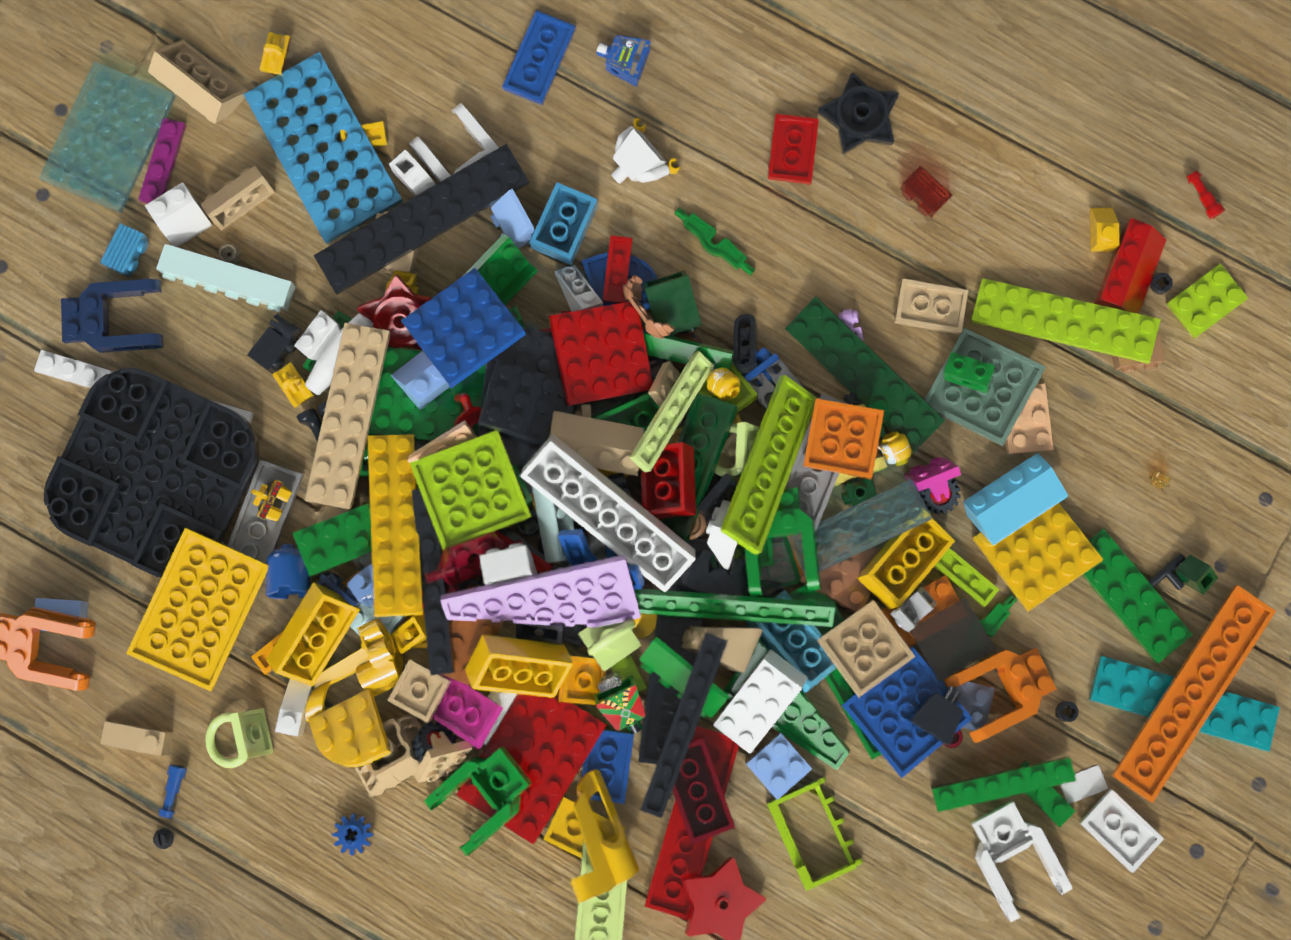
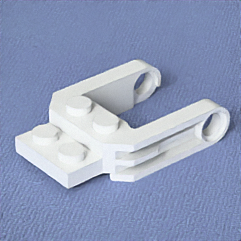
M462 103L453 108L452 112L457 114L467 132L483 151L477 153L459 167L455 173L499 148ZM418 136L409 142L410 147L439 182L451 176Z
M1010 801L971 822L980 840L975 859L1009 922H1013L1021 916L1017 913L1011 902L1013 899L995 863L1005 861L1029 848L1031 844H1033L1057 891L1062 895L1072 889L1042 829L1034 824L1024 822L1014 802Z

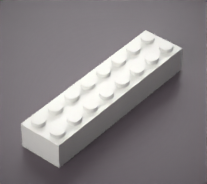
M554 434L549 437L523 467L521 473L523 479L619 556L625 555L626 562L630 565H638L641 574L664 592L670 588L695 560L694 548Z

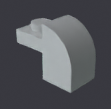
M921 586L900 607L895 608L891 615L899 627L909 632L917 625L920 619L934 609L937 602Z

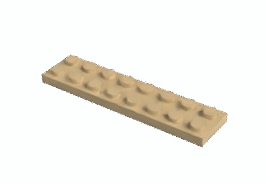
M344 323L305 501L352 510L391 334L390 331Z

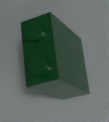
M685 270L642 283L654 322L668 323L671 326H675V330L668 336L674 337L676 333L682 331L692 332L698 326H702L689 276Z

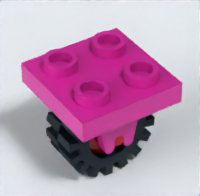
M943 457L934 458L930 461V464L923 467L922 465L914 466L909 469L910 472L904 474L906 482L918 490L916 491V495L919 496L917 498L918 501L929 512H934L940 515V512L946 514L947 510L952 511L954 509L952 507L954 504L958 505L959 502L956 499H960L961 495L958 491L961 490L957 486V481L953 478L961 475L959 466Z

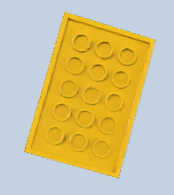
M185 528L126 654L208 691H213L264 582L268 565L200 533Z

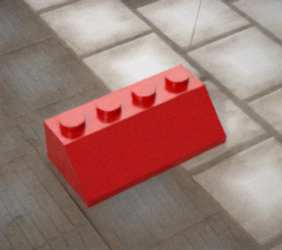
M1133 218L1123 226L1119 237V246L1114 250L1094 304L1139 314L1166 243V239L1153 226Z

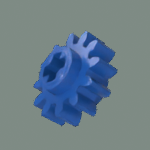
M356 813L351 815V820L347 816H343V824L335 823V827L339 831L332 833L333 837H338L339 839L334 843V846L342 845L341 853L349 849L351 856L355 855L356 849H358L359 853L365 852L363 845L371 846L372 843L367 839L375 835L373 832H368V828L372 826V823L365 825L366 817L362 816L357 820ZM350 829H352V831L356 830L358 832V834L355 836L356 841L354 838H349V834L351 833Z

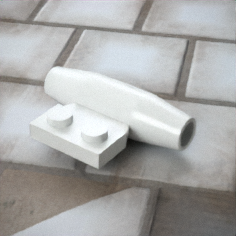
M322 310L294 345L309 359L316 360L305 386L317 395H320L331 385L343 328L340 329V324ZM360 313L348 322L371 328L373 326V323Z

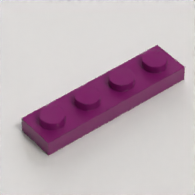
M163 118L138 198L140 202L148 204L166 193L185 133V123Z

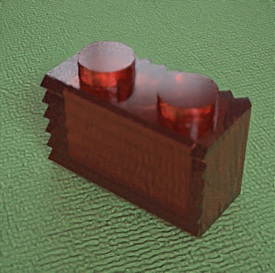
M921 165L903 182L900 188L903 197L908 201L913 200L917 204L920 213L924 216L929 215L930 218H933L953 196Z

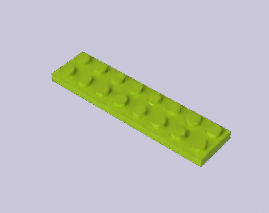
M982 278L971 319L973 323L1147 364L1151 361L1161 319L984 278Z
M786 375L780 376L720 529V532L754 554H759L762 551L813 414L817 398Z

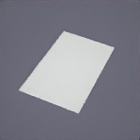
M1099 765L1076 773L1075 782L1060 785L1068 804L1108 789Z

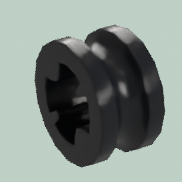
M1159 273L1152 278L1150 288L1156 294H1164L1172 288L1173 280L1169 274ZM1160 279L1164 280L1163 283L1166 282L1163 288H1159L1160 284L1157 285L1156 283Z
M1061 702L1057 705L1055 713L1060 721L1072 722L1078 717L1079 709L1073 702ZM1064 706L1072 709V714H1069L1070 718L1062 714V710H1065Z

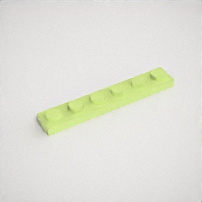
M700 351L693 353L629 457L644 472L651 471L714 367Z

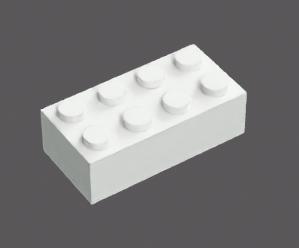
M770 649L721 712L713 726L747 752L751 753L800 692L808 677Z

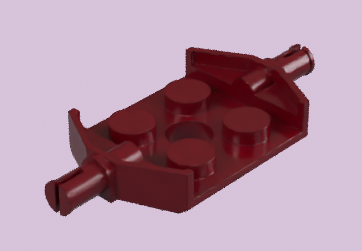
M493 531L447 547L443 551L440 564L437 566L438 569L425 573L426 580L430 583L431 581L444 578L457 591L459 590L457 584L483 575L480 555H485L486 551L492 549L507 550L513 544H522L524 546V543L520 539L509 544L507 541L504 542ZM477 553L474 559L467 560L471 554Z

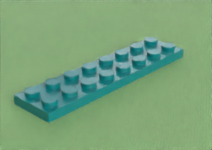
M1099 656L1089 700L1149 717L1173 681L1174 676ZM1225 691L1199 732L1270 752L1280 707Z

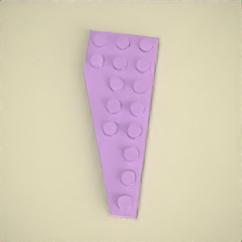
M625 555L441 595V603L447 620L476 621V619H491V622L513 620V623L550 625V623H565V626L587 624V627L595 628L641 618Z

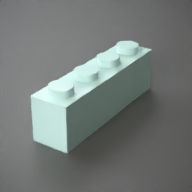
M532 486L545 561L552 563L567 560L558 534L561 530H574L573 519Z

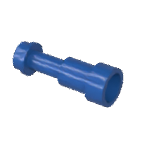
M169 764L167 775L169 776L165 787L167 793L163 808L158 810V816L172 818L173 814H175L172 808L176 793H179L182 778L186 776V767Z

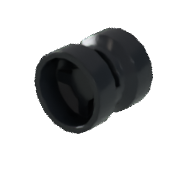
M530 512V518L517 522L518 529L526 536H534L540 531L538 517L533 512Z

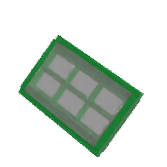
M788 537L771 538L774 566L761 567L762 576L760 580L778 581L782 584L783 588L801 583ZM740 544L737 545L730 566L734 558L746 561L745 547ZM713 553L710 558L712 568H723Z

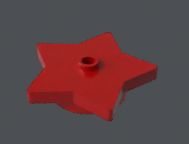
M395 274L383 297L358 305L357 311L373 323L374 328L390 331L388 347L399 348L409 346L422 350L402 323V319L398 316L407 317L432 298L416 295L398 274Z
M728 857L712 874L682 879L691 905L685 934L691 937L716 933L725 940H741L745 918L766 901L764 896L743 885L733 857Z

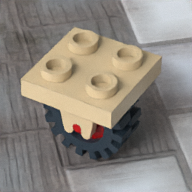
M429 722L428 725L425 723L417 732L412 749L416 750L414 753L415 757L420 755L419 761L421 762L414 775L417 782H432L439 777H450L467 759L472 749L471 744L467 741L457 742V736L452 735L453 732L451 730L448 731L447 727H441L439 722H436L435 725L433 722Z

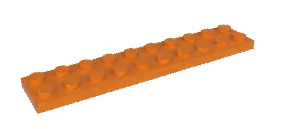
M1234 585L1111 776L1149 802H1154L1274 616L1276 610L1239 585Z

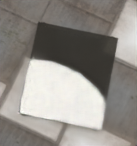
M966 597L917 624L910 631L939 682L996 650Z

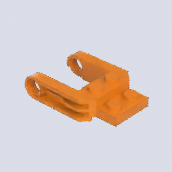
M32 607L20 616L0 612V659L7 661V666L17 678L75 691L89 688V675L76 672L72 668L36 661V658L38 657L40 629L78 638H90L95 635L96 622L94 620Z
M1033 648L1021 655L1004 650L943 679L947 688L949 686L956 688L997 668L998 675L1012 703L1016 706L1015 709L983 724L984 727L969 732L974 743L985 740L1037 714L1041 697L1057 689L1037 648Z

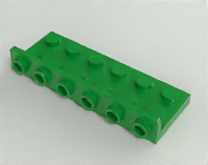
M503 234L465 274L476 268L502 303L506 305L538 270L527 261L506 234Z

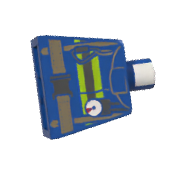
M617 35L612 46L600 42L596 55L607 59L606 70L609 73L637 86L651 50V41Z

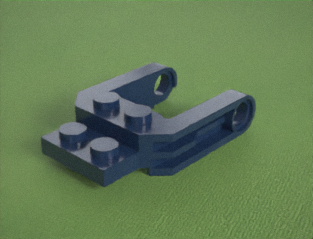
M157 279L91 283L80 294V297L61 298L62 342L65 344L86 342L99 353L163 348L162 334L148 333L108 336L109 311L106 300L107 298L145 296L147 293H162L161 281Z

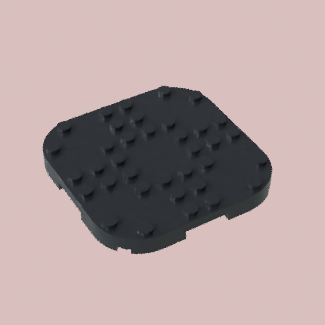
M121 368L118 371L102 376L90 388L79 410L78 415L80 418L61 457H57L47 478L44 488V505H47L50 515L49 519L63 534L126 561L151 575L162 578L185 528L217 542H222L259 460L258 438L251 424L239 413L147 371L137 368Z

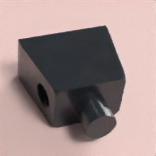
M949 686L943 696L936 692L931 693L908 721L943 744L950 745L964 712L963 709L955 705L961 692Z

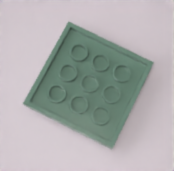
M964 328L951 352L995 365V374L988 393L986 394L944 380V370L949 359L948 357L925 400L942 417L1004 446L1046 367Z

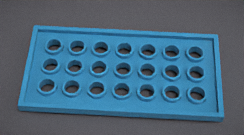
M320 52L284 71L283 75H277L243 94L326 244L375 218L377 213L382 214L403 202ZM314 77L317 79L315 86H306L309 78ZM290 89H298V94L295 97L289 98L287 96ZM326 96L327 102L324 105H317L318 97ZM278 99V106L276 108H269L270 100ZM300 107H308L306 115L299 116L297 114ZM330 114L337 115V120L333 124H329L326 121ZM282 117H288L289 123L284 127H280L278 124L279 120ZM313 124L318 125V131L315 134H308L309 126ZM340 130H344L348 134L344 142L337 141ZM291 136H299V142L297 144H289V138ZM321 143H327L329 146L328 150L324 153L318 152V146ZM350 151H357L358 156L355 160L350 161L347 159V154ZM304 153L309 154L308 162L304 164L299 163L300 155ZM332 161L339 163V167L335 171L328 170V165ZM361 169L368 170V175L364 179L357 178V173ZM312 172L320 174L316 182L309 181V175ZM344 179L348 180L349 186L345 190H340L338 188L339 182ZM370 188H378L379 192L376 197H368L367 193ZM324 190H328L330 192L329 198L325 201L320 200L319 194ZM352 198L359 199V205L356 208H349L348 206ZM331 210H340V215L337 219H330L329 213Z

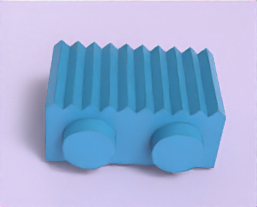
M119 223L100 263L113 271L130 277L131 273H134L138 268V259L141 253H145L148 248V237L137 230Z

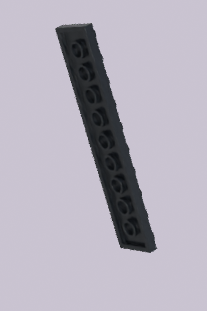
M505 144L313 256L332 289L338 295L495 204L509 190L513 189L516 192L528 185L529 180L510 148Z
M697 538L688 541V544L695 550L700 551L704 549L711 551L707 543L708 539ZM677 580L667 590L682 592L681 589L676 587ZM657 615L654 639L656 637L693 666L697 655L681 647L683 644L682 637L690 626H702L703 618ZM654 671L649 675L645 706L646 716L643 721L638 762L657 764L660 757L659 753L662 752L681 700L676 696L678 691L672 686L667 689L658 681L660 676Z

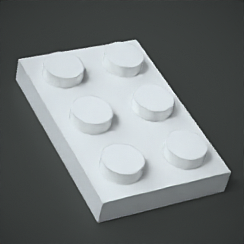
M1109 789L1079 822L1132 873L1164 839L1112 789Z

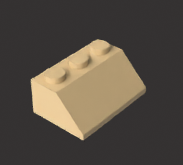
M256 166L243 170L240 174L241 176L234 181L231 180L225 183L220 191L208 195L204 202L201 203L209 218L221 231L275 193Z

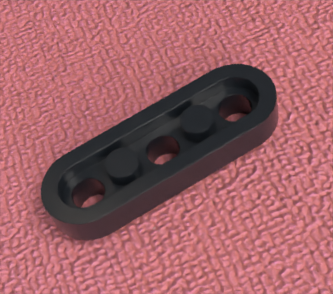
M742 314L734 322L733 363L736 370L740 373H749L757 365L758 324L755 317L751 314Z

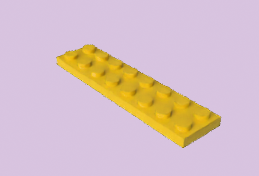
M414 435L368 436L374 617L422 615L419 534L415 528L412 490L416 489V479L407 459L408 455L415 452Z

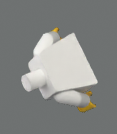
M639 118L634 119L633 127L629 126L617 138L613 159L619 167L611 175L620 184L627 177L632 181L642 183L658 180L669 173L677 174L681 166L678 168L671 166V164L676 162L677 159L672 158L668 165H665L667 161L643 135L646 130V124L642 127L637 126L640 123Z

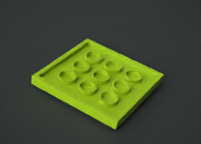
M493 431L410 462L443 551L447 547L531 517L498 431Z

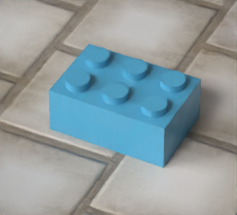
M556 182L530 240L531 249L572 266L598 209V199Z

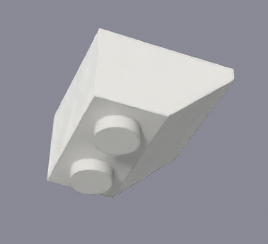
M183 182L145 205L157 226L174 247L181 246L212 226L197 200Z
M723 500L721 507L715 508L706 533L710 534L707 542L723 568L728 569L738 543L720 532L731 503Z
M513 544L507 550L492 549L486 551L485 555H480L483 578L486 585L538 574L531 551L526 545Z

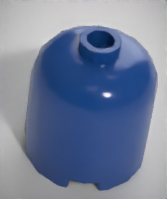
M281 545V549L271 552L267 557L266 595H268V598L288 599V595L298 594V598H304L311 587V576L309 577L300 552L295 548V545Z

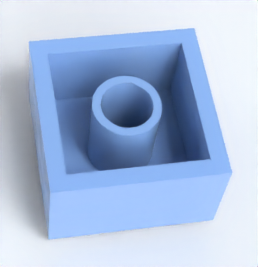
M781 733L777 734L745 763L777 800L812 770Z

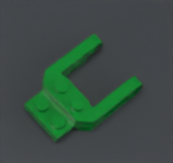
M798 487L784 489L767 538L791 536L801 533L808 590L821 589L814 521L801 511ZM745 548L751 597L763 596L760 580L762 576L760 553L754 554Z
M504 746L499 748L489 758L475 757L465 762L424 800V803L432 811L471 778L473 784L490 806L497 811L491 819L470 836L469 841L459 847L466 857L478 849L520 811V794L532 784L531 780Z

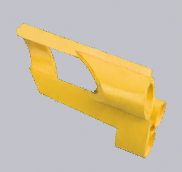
M375 618L356 628L362 641L360 649L321 672L306 705L305 719L307 722H309V718L326 710L324 706L325 696L330 685L356 673L363 688L359 693L369 689L375 697L396 686L404 671V662L397 647L395 648L392 637L379 618Z
M597 769L587 772L579 781L576 790L578 799L573 805L593 871L571 880L578 903L610 891L639 871L638 864L602 774ZM598 791L616 833L615 837L608 840L603 839L589 805L590 798Z

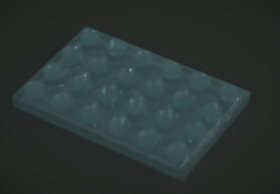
M94 62L39 179L122 213L158 136L162 121L167 117L176 96L174 93Z

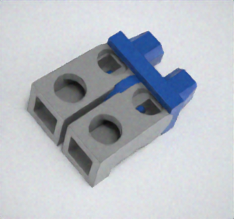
M765 347L757 352V359L761 364L749 373H741L758 394L757 401L764 409V412L767 410L780 376L786 375L803 387L780 360L776 353L772 355Z

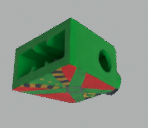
M632 675L594 694L597 708L616 730L627 727L631 734L641 731L642 725L639 720L645 718L646 714Z

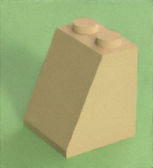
M690 626L682 637L683 644L681 647L698 655L706 632L727 639L728 643L719 666L726 670L744 673L763 630L749 627Z

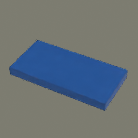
M536 10L502 85V90L543 105L575 33L576 26Z

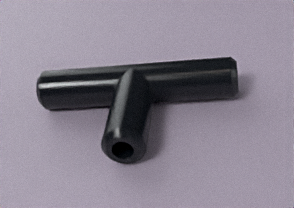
M1179 553L1148 580L1154 588L1166 577L1177 590L1182 589L1185 584L1173 571L1181 562L1186 560L1185 556Z

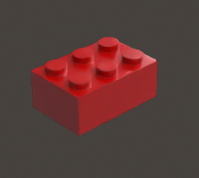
M683 442L666 444L651 471L644 472L641 469L642 507L657 519L696 515L694 447Z

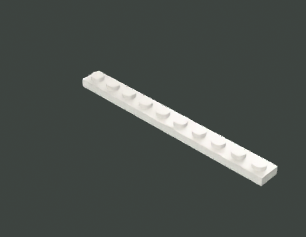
M43 350L40 352L34 369L37 373L87 388H91L105 374L114 372ZM216 402L239 413L251 424L254 413Z

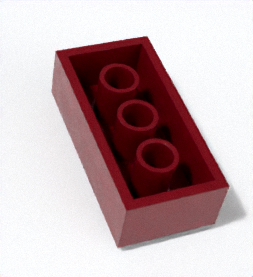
M704 738L691 741L674 785L673 794L690 842L694 844L736 827Z

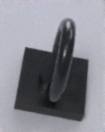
M714 473L718 483L708 490L704 500L697 507L708 523L712 519L715 508H720L723 500L731 502L737 488L736 482L727 473L723 477Z

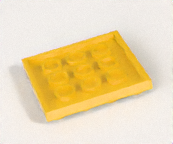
M1059 503L994 546L981 532L973 537L975 544L1027 612L1103 560Z

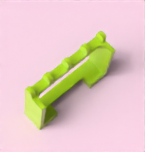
M825 776L782 795L778 800L773 799L766 802L806 891L854 870L863 863L862 858L853 861L847 847L855 843L853 838L844 842L837 825L845 822L844 818L841 817L834 820L828 803L835 801L834 796L825 799L820 789V784L827 781ZM815 788L848 864L811 880L778 804Z

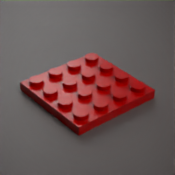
M631 302L549 316L567 406L650 390L653 381L640 315Z

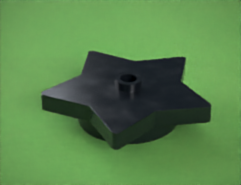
M851 73L842 96L819 107L817 113L837 128L843 155L865 142L893 145L895 140L888 116L899 96V92L878 91L867 86L857 75Z

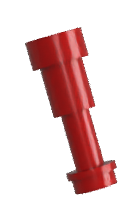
M1195 171L1186 178L1188 184L1192 183L1199 193V199L1206 209L1205 214L1211 220L1222 214L1225 209L1221 203L1217 202L1212 192H1208L1200 179L1203 175L1199 171Z

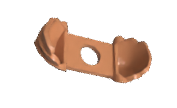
M633 275L631 279L627 280L626 285L623 284L625 301L632 303L646 323V331L655 338L664 339L665 336L670 335L675 330V326H671L668 323L654 322L640 302L643 299L641 295L642 287L640 286L642 280Z

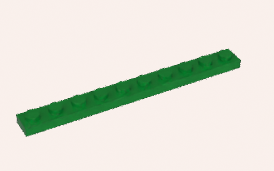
M634 589L640 613L833 627L835 602Z

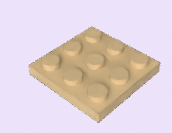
M874 600L817 640L858 698L915 657Z

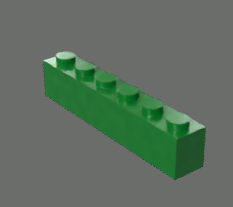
M1065 756L931 787L937 812H942L1075 782L1076 777L1071 758Z

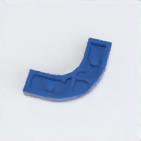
M582 529L560 531L558 538L571 566L599 561L589 549ZM627 565L633 588L642 589L645 582L639 566Z

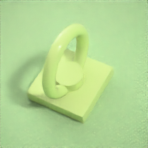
M747 422L732 424L729 433L737 434L736 464L731 468H723L717 463L715 474L723 477L727 473L733 477L743 471L760 427Z
M633 620L595 628L587 627L578 633L588 648V654L594 657L603 672L642 646L632 632V629L635 627Z
M264 708L220 714L211 721L207 728L205 737L207 751L212 760L222 767H238L249 758L274 753ZM224 722L232 723L239 754L232 759L223 757L215 745V733Z

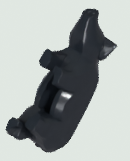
M704 549L700 551L695 550V560L676 582V587L681 589L682 592L751 597L746 561L734 558L729 570L718 567L710 568V558L714 552ZM761 580L763 596L756 597L772 598L774 594L784 591L783 586L778 581Z

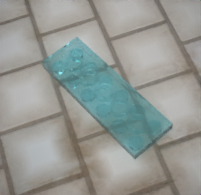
M912 479L819 522L815 532L819 570H825L931 520L932 517ZM798 533L787 538L806 577L802 535Z

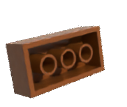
M470 581L466 590L481 586ZM476 619V621L453 620L451 634L455 673L442 675L471 686L465 668L482 635L497 636L504 620H500V622H491V619Z

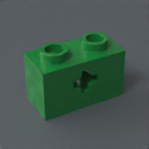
M951 352L944 370V380L987 394L995 374V365Z

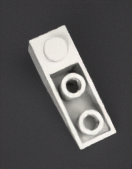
M406 150L389 163L392 172L415 196L436 185L426 171Z
M575 265L555 271L557 280L572 312L603 306L601 299Z

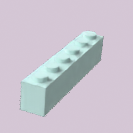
M167 244L164 245L156 268L165 279L175 281L177 278L183 280L185 285L196 287V285L204 286V290L217 294V291L224 292L226 297L238 300V297L244 298L247 303L254 306H259V303L267 305V309L274 312H280V310L288 311L296 288L291 281Z

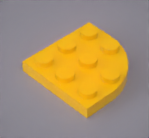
M369 689L308 719L318 749L327 759L345 767H359L391 753L373 692Z

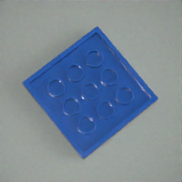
M476 268L469 271L401 320L451 388L526 335L523 328Z
M913 647L909 648L915 655L912 660L859 698L854 694L841 705L900 778H903L943 744L908 721L931 693L936 692L943 696L948 689ZM957 700L955 705L963 709L964 712L956 732L973 719Z

